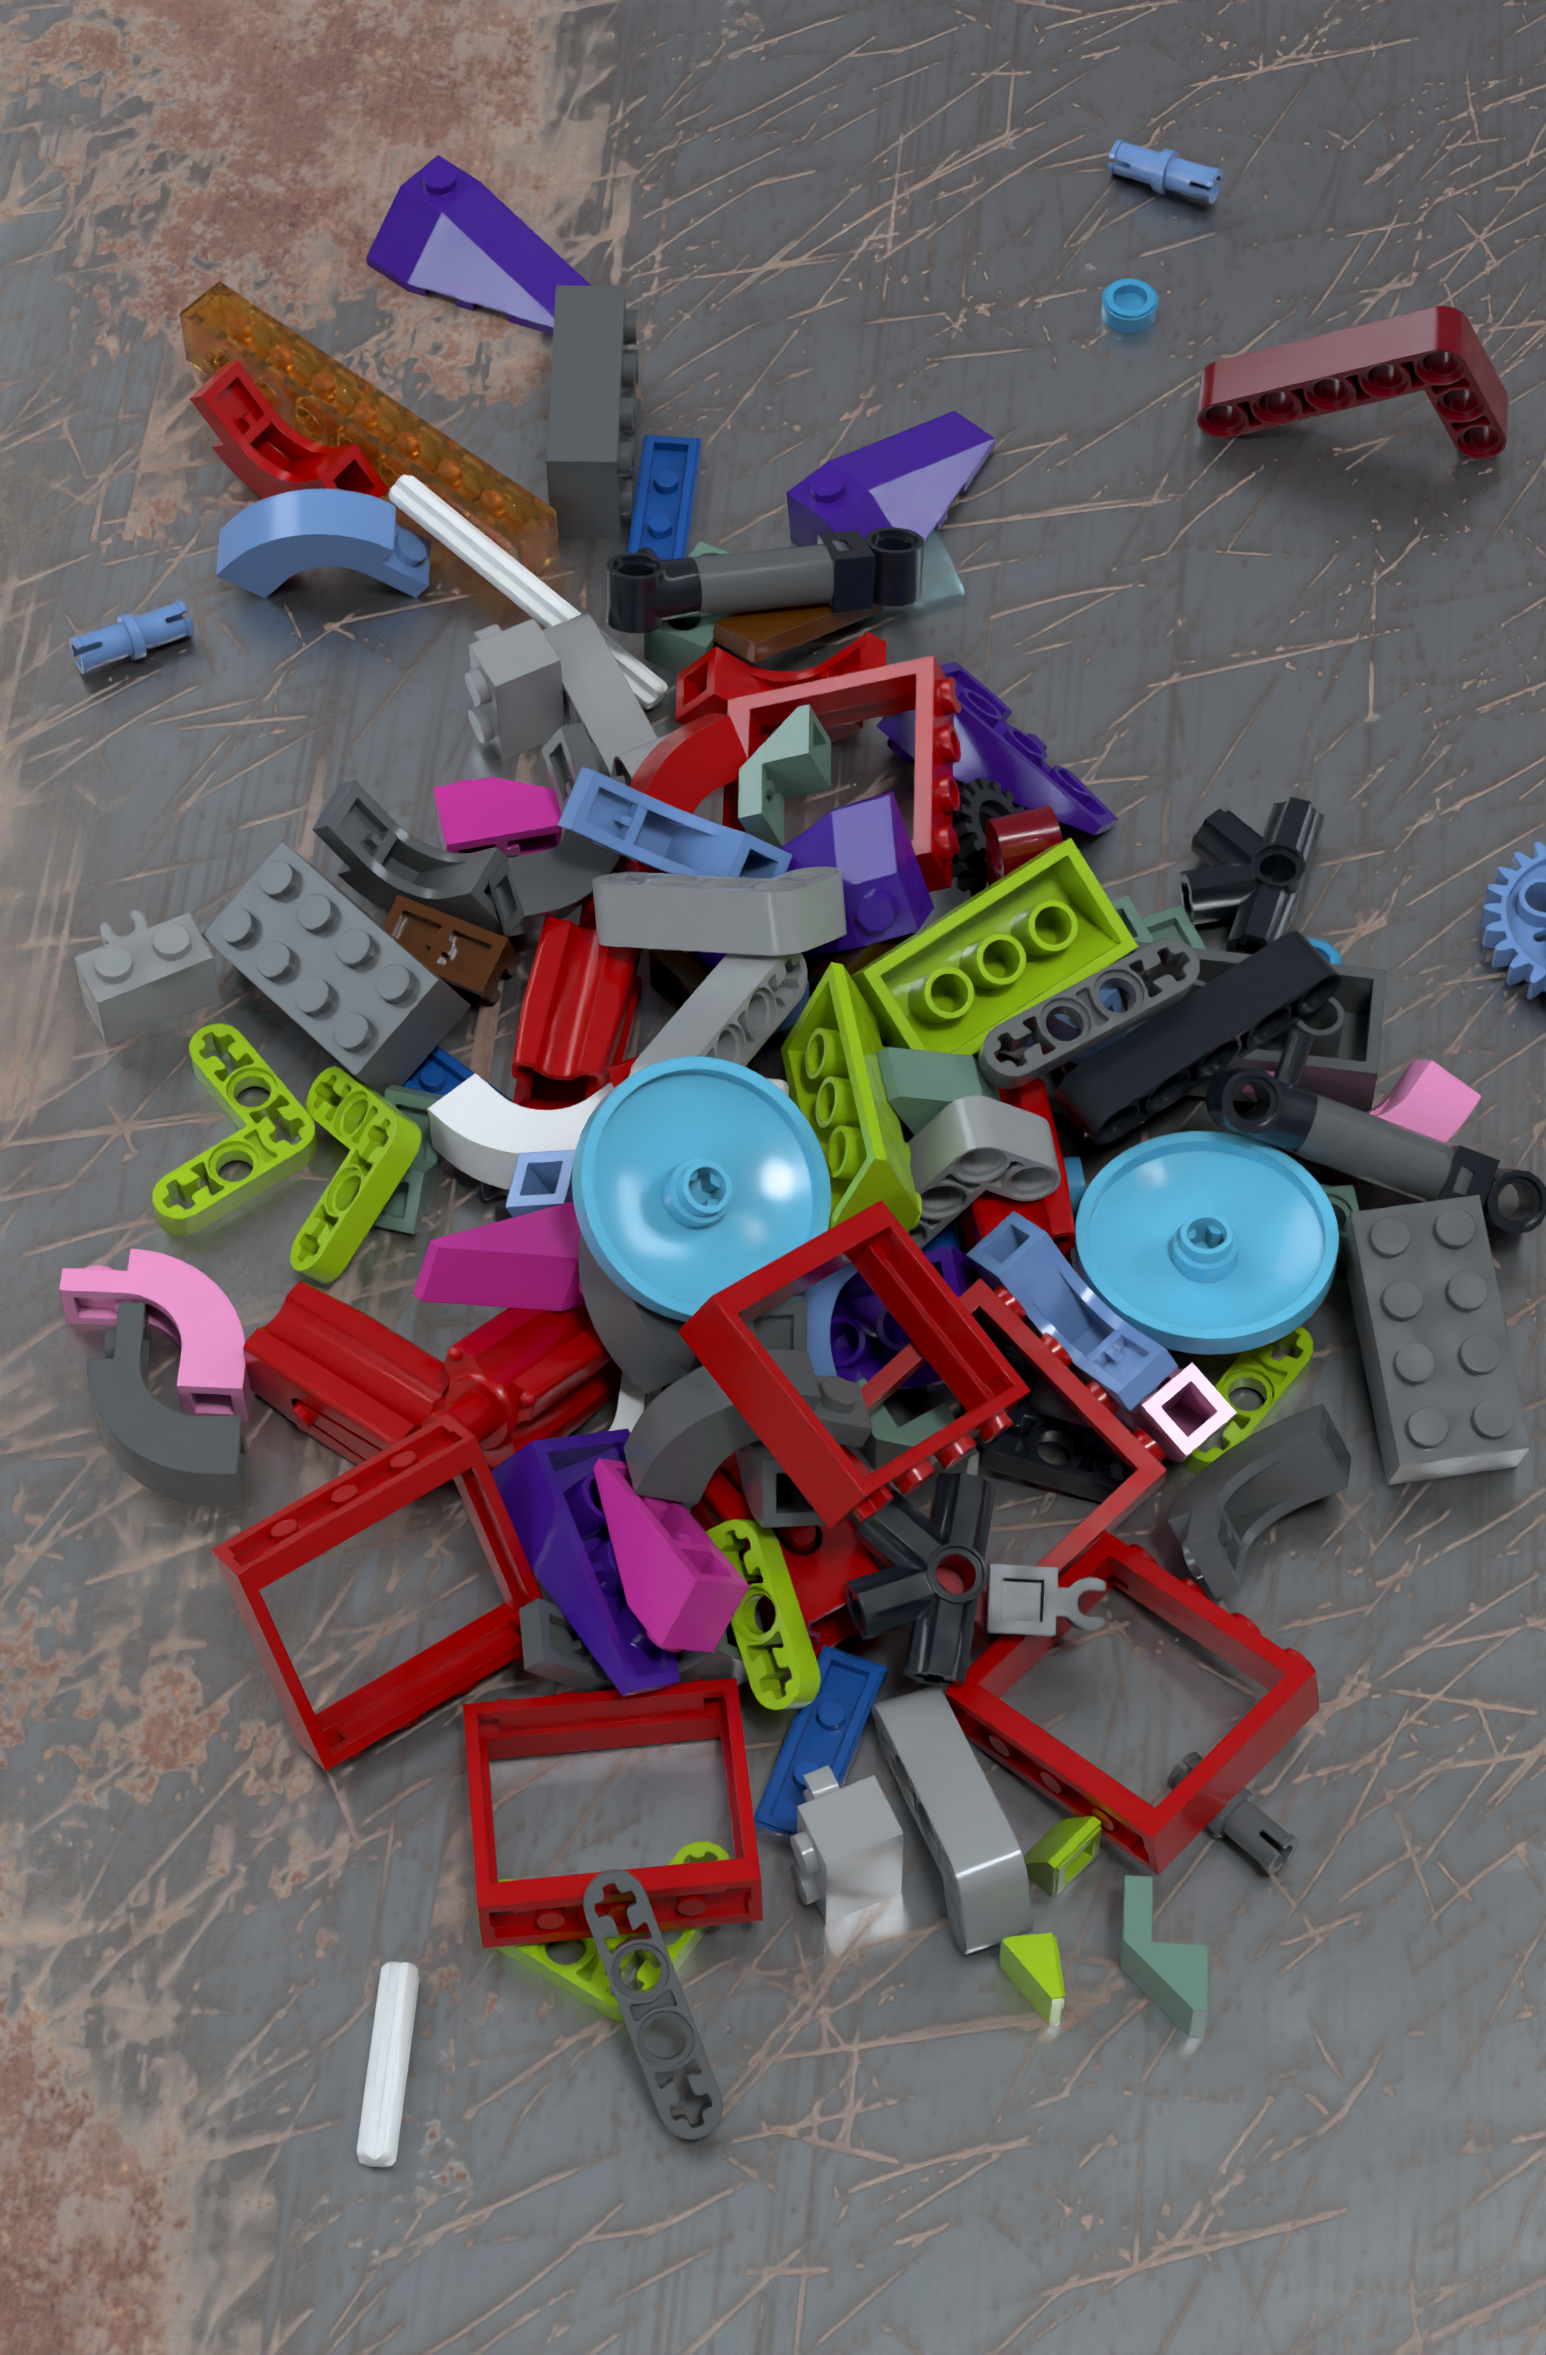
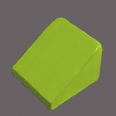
M1095 1816L1066 1818L1056 1823L1023 1856L1028 1878L1050 1897L1058 1896L1099 1855L1102 1822Z
M1053 1932L1003 1938L1001 1940L999 1959L1001 1969L1049 2025L1060 2024V2020H1063L1065 1989L1057 1937H1053Z

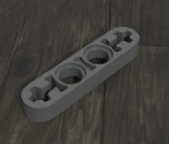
M1164 938L1155 941L997 1025L988 1033L978 1054V1066L982 1076L990 1084L1002 1089L1021 1087L1178 1003L1189 994L1199 975L1200 961L1196 952L1187 943L1179 939ZM1160 962L1167 968L1177 965L1181 969L1176 980L1170 974L1164 975L1153 981L1147 991L1144 982L1152 978ZM1110 985L1119 986L1130 994L1133 1007L1129 1011L1122 1013L1108 1010L1101 1003L1099 991L1103 987ZM1055 1014H1065L1072 1017L1078 1024L1080 1036L1071 1041H1060L1048 1032L1046 1019ZM1031 1035L1035 1045L1024 1051L1017 1065L1018 1067L1011 1060L1000 1063L996 1059L1001 1045L1006 1051L1014 1052L1025 1046Z
M619 1869L603 1871L593 1877L585 1889L583 1898L585 1916L659 2116L667 2130L677 2137L688 2140L703 2138L711 2133L721 2120L723 2112L722 2097L647 1893L639 1879L630 1872ZM610 1883H615L621 1893L633 1891L636 1901L626 1906L631 1927L635 1930L645 1922L651 1933L650 1936L628 1938L618 1944L613 1950H609L605 1937L620 1936L614 1917L611 1913L599 1915L594 1906L604 1899L602 1887ZM640 1949L650 1951L661 1963L660 1978L655 1985L645 1990L631 1989L624 1984L619 1973L620 1964L624 1957L630 1952ZM663 2017L676 2019L686 2030V2041L681 2051L674 2056L666 2058L656 2056L650 2052L644 2040L646 2029L650 2023ZM693 2058H697L701 2069L686 2071L693 2092L696 2095L708 2093L711 2102L701 2108L703 2120L690 2124L685 2114L673 2116L670 2111V2107L679 2103V2093L673 2076L663 2084H659L655 2073L678 2070Z

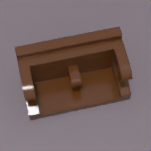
M397 895L382 926L443 981L480 995L483 999L492 1003H497L501 998V993L497 990L501 974L505 972L514 976L520 963V959L508 938L400 895Z

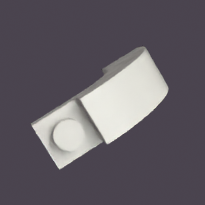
M475 1073L427 1109L432 1147L467 1175L486 1184L510 1190L519 1153L576 1150L581 1132L589 1116L599 1102L613 1089L612 1083L609 1082L588 1099L571 1107L557 1110H535L519 1106L507 1100Z

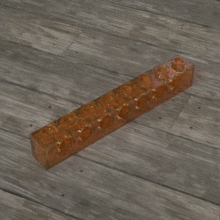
M221 281L217 282L179 313L187 361L212 377L226 363L239 360L275 411L298 433L324 446L334 447L356 443L389 488L382 495L390 500L388 497L389 491L402 475L414 476L535 576L559 557L557 513L554 508Z

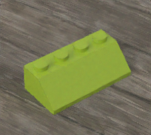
M1069 838L1046 849L850 976L876 1017L880 1037L890 1047L972 1056L981 1050L988 1033L997 1025L1110 966L1139 946L1072 838Z
M834 962L830 963L781 1047L791 1100L804 1114L814 1130L827 1163L831 1185V1215L828 1230L882 1200L908 1233L914 1230L919 1223L922 1212V1199L920 1194L915 1191L910 1169V1147L908 1143L904 1142L899 1115L888 1103L876 1054L877 1051L886 1047L882 1046L876 1017L844 965Z

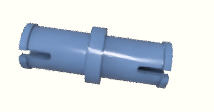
M1118 139L1114 143L1109 158L1117 160L1116 163H1108L1107 171L1109 174L1150 184L1152 190L1160 194H1167L1170 190L1213 204L1222 186L1214 183L1215 180H1223V170L1221 168H1212L1179 158L1178 152L1166 148L1162 152H1158Z
M178 600L171 605L136 617L131 613L118 616L116 624L78 637L69 638L72 656L80 657V660L75 662L77 668L84 674L91 669L126 657H130L132 661L146 657V650L183 637L193 636L194 629L191 617L183 619L182 614L188 611L185 604Z

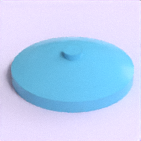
M687 1056L660 1061L643 1068L622 1081L599 1102L589 1116L576 1147L572 1169L573 1203L581 1233L590 1252L609 1279L625 1294L649 1310L668 1318L687 1322L712 1295L828 1230L831 1215L830 1177L822 1147L814 1130L797 1105L780 1088L757 1072L737 1063L712 1057Z
M1188 1131L1173 1133L1150 1139L1124 1151L1103 1167L1086 1189L1079 1205L1075 1229V1258L1079 1275L1086 1285L1120 1318L1164 1348L1192 1354L1213 1355L1243 1352L1267 1345L1288 1335L1310 1318L1321 1305L1329 1292L1337 1265L1339 1233L1336 1216L1328 1196L1315 1178L1297 1161L1276 1148L1255 1139L1224 1132Z

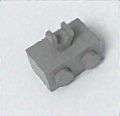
M534 618L503 631L497 624L474 632L477 641L469 644L471 670L465 672L466 685L474 700V708L468 710V716L478 740L481 743L489 741L502 762L547 743L561 726H565L561 660Z
M138 910L132 911L130 916L134 931L126 936L114 934L108 922L101 923L100 933L103 946L74 957L83 1000L106 1046L221 1000L214 957L190 912L148 928L143 914Z
M829 1765L803 1775V1780L807 1787V1790L803 1791L806 1803L797 1806V1834L790 1836L791 1846L797 1863L791 1865L790 1870L796 1889L805 1905L815 1902L827 1924L902 1893L904 1832L876 1776L872 1775L840 1788Z

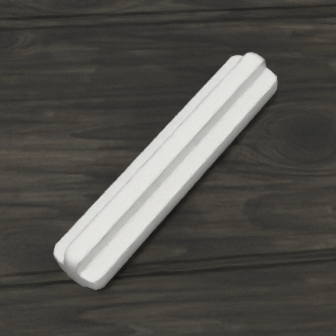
M390 1961L381 1967L356 2150L359 2163L368 2167L387 2168L396 2162L420 1981L417 1966L409 1962Z

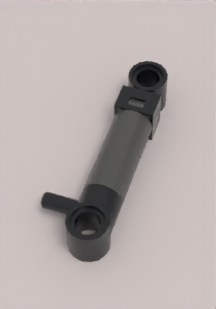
M888 527L871 531L867 534L865 540L857 530L818 534L817 545L667 560L659 558L655 551L649 547L640 548L636 553L620 554L607 562L606 623L611 628L620 632L647 633L661 628L665 620L820 604H827L833 614L873 610V603L887 607L911 605L921 597L924 540L917 532L909 529Z
M1290 1031L1274 1076L1263 1070L1234 1068L1223 1071L1216 1076L1207 1089L1205 1103L1208 1115L1217 1126L1225 1131L1237 1132L1419 1201L1418 1203L1480 1195L1487 1230L1522 1234L1535 1229L1546 1216V1187L1540 1178L1531 1172L1498 1168L1500 1162L1498 1159L1461 1145L1445 1143L1298 1087L1314 1042L1313 1036L1302 1031ZM1247 1083L1255 1091L1257 1103L1253 1113L1243 1119L1234 1110L1233 1097L1237 1088ZM1508 1184H1511L1517 1191L1519 1200L1514 1213L1506 1218L1499 1210L1498 1197L1501 1190Z

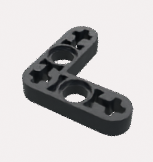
M988 1323L985 1333L1031 1392L1007 1413L1013 1424L997 1436L996 1442L985 1444L979 1435L973 1438L977 1443L976 1449L979 1452V1466L1098 1502H1104L1134 1471L1092 1428L1028 1410L1038 1372L1014 1348L1006 1347L1008 1341ZM1020 1434L1028 1436L1022 1452L1015 1450ZM1044 1441H1056L1068 1450L1071 1460L1065 1464H1051L1039 1455L1037 1445ZM1085 1453L1092 1455L1087 1472L1079 1469ZM1111 1463L1123 1466V1480L1111 1477Z

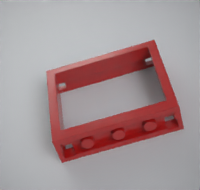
M934 655L728 700L727 715L731 717L748 759L799 706L810 704L824 729L916 710L914 828L911 844L928 891L933 892L952 888L953 854L960 853L957 834L952 826L953 812L960 809V794L953 776V763L959 762L961 758L960 742L954 728V714L960 713L961 704L955 695L956 680L953 677L946 678ZM739 779L724 785L722 825L747 833L738 819Z
M882 1200L712 1295L678 1331L829 1529L837 1526L852 1515H855L860 1523L867 1521L894 1499L890 1493L891 1490L897 1488L903 1496H906L936 1472L932 1466L935 1462L938 1461L946 1470L960 1461L977 1446V1443L973 1440L976 1436L979 1435L985 1444L995 1439L1013 1424L1007 1413L1031 1392ZM850 1263L854 1265L968 1412L866 1477H863L746 1325L751 1320Z
M979 1278L959 1297L971 1315L975 1317L980 1313L1134 1471L1120 1487L1035 1565L1058 1567L1059 1579L1106 1532L1111 1533L1165 1482L1167 1469L1160 1462L1166 1458V1455L1145 1431L1138 1428L1132 1434L1114 1416L1119 1410V1406L1102 1386L1094 1380H1091L1085 1386L1069 1370L1068 1366L1073 1360L1054 1337L1045 1332L1038 1338L1021 1320L1027 1314L1025 1309L1006 1288L999 1285L993 1291ZM913 1341L860 1388L868 1415L928 1361ZM839 1444L863 1477L871 1474L867 1467L846 1445ZM948 1565L937 1566L936 1577L940 1586L952 1594H962L964 1591V1580L961 1574L955 1568ZM983 1590L978 1598L974 1630L991 1645L1001 1635L984 1634L986 1592Z
M449 1414L444 1415L211 1549L299 1745L325 1771L351 1756L354 1759L357 1758L369 1745L396 1729L411 1726L426 1711L453 1695L468 1692L482 1678L510 1661L522 1659L523 1648L519 1609L537 1598L544 1600L477 1437ZM453 1478L505 1603L315 1714L259 1590Z
M1106 1532L1058 1579V1587L1067 1588L1073 1582L1087 1577L1098 1578L1106 1582L1105 1591H1084L1079 1596L1078 1608L1083 1615L1113 1586H1116L1270 1690L1166 1798L1154 1808L1000 1699L1073 1627L1065 1618H1056V1636L1001 1635L967 1669L964 1685L961 1687L949 1686L945 1690V1695L967 1740L1075 1817L1095 1816L1102 1822L1101 1835L1159 1875L1221 1812L1226 1804L1319 1711L1317 1677L1312 1664L1300 1652L1292 1648L1282 1649L1264 1637L1249 1618L1240 1613H1233L1231 1615L1210 1601L1207 1594L1198 1584L1188 1578H1181L1179 1580L1158 1566L1155 1559L1143 1547L1137 1544L1128 1546L1109 1532Z
M737 1678L708 1681L698 1679L692 1682L678 1683L672 1688L629 1696H622L618 1689L584 1693L561 1692L552 1696L511 1700L497 1698V1701L463 1704L477 1908L482 1949L593 1938L585 1916L583 1898L587 1885L593 1877L601 1872L498 1881L489 1760L720 1738L735 1859L625 1869L624 1871H628L637 1877L643 1885L660 1931L763 1921L761 1873ZM615 1883L602 1887L604 1899L594 1905L595 1910L599 1915L611 1913L619 1935L650 1932L645 1922L635 1930L631 1927L626 1906L636 1901V1896L632 1890L621 1893Z

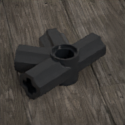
M1290 797L1287 801L1273 804L1263 837L1230 810L1224 812L1219 808L1208 816L1198 832L1192 837L1191 851L1211 867L1181 871L1179 878L1182 906L1192 924L1235 918L1227 941L1226 952L1251 955L1288 933L1292 919L1300 909L1303 885L1324 824V815L1319 813L1310 801Z
M962 1472L938 1474L935 1481L929 1519L893 1489L890 1493L894 1499L873 1517L863 1522L852 1535L889 1567L849 1580L844 1584L846 1607L853 1626L858 1630L862 1639L866 1640L911 1625L903 1675L919 1683L938 1687H961L965 1683L979 1594L984 1590L988 1579L985 1555L997 1487L996 1484L985 1480L981 1476ZM948 1565L955 1568L961 1574L964 1580V1591L962 1594H952L940 1586L936 1577L937 1566Z

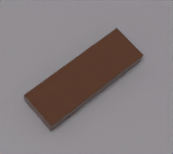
M873 603V610L835 614L831 612L827 604L741 612L714 622V642L753 663H757L883 611V606Z

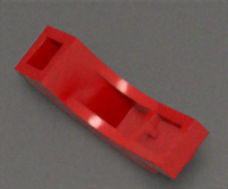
M239 360L226 363L189 398L220 439L212 446L213 450L243 483L263 499L281 493L305 489H339L380 498L389 489L356 443L334 447L324 446L307 439L288 425L275 411Z
M867 632L827 661L812 668L788 672L757 668L715 646L677 674L675 721L684 726L709 713L727 715L729 699L886 666V642ZM863 721L824 730L831 742H834L863 728Z
M709 713L672 732L644 759L634 774L629 787L693 814L701 801L710 793L739 779V769L748 760L730 715ZM620 856L623 872L660 873Z

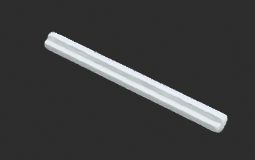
M402 475L395 482V485L388 494L393 504L544 628L547 629L581 615L577 609L417 478L410 475ZM599 628L641 707L644 709L655 708L667 693V683Z

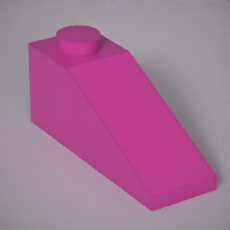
M496 777L460 780L450 785L433 787L437 826L444 851L473 853L498 847L509 858L545 851L557 846L559 843L562 827L558 826L562 814L554 789Z
M573 1201L430 1240L413 1294L422 1302L564 1311L584 1305L585 1300L582 1293L578 1263L581 1230Z
M599 1458L593 1471L628 1607L646 1628V1635L649 1640L661 1649L674 1653L681 1652L682 1650L714 1652L750 1586L681 1502L635 1495L627 1462Z

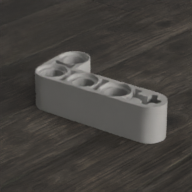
M584 613L542 631L561 660L564 714L568 725L584 722L589 741L597 746L601 756V774L610 778L624 775L626 785L629 786L644 759L668 735L661 738L657 737L597 624L588 613Z
M837 867L801 868L770 879L644 872L613 873L592 879L598 944L604 946L780 956L805 952L847 934L842 869Z
M727 953L636 1059L631 1067L629 1077L657 1062L687 1056L724 1059L745 1067L801 1000L807 985V966L802 953L780 956Z
M979 1095L965 1096L947 1105L908 1142L911 1152L910 1169L914 1187L922 1199V1212L919 1223L908 1234L917 1246L922 1249L985 1190L1019 1201H1035L1055 1192L1060 1185L1061 1175L1051 1128L1047 1120L1037 1114Z
M931 1686L873 1704L871 1707L872 1718L881 1749L943 1876L947 1912L954 1935L962 1952L967 1955L1001 1944V1940L1006 1937L1031 1934L1033 1932L1028 1874L1023 1854L1016 1836L942 1689L938 1686Z

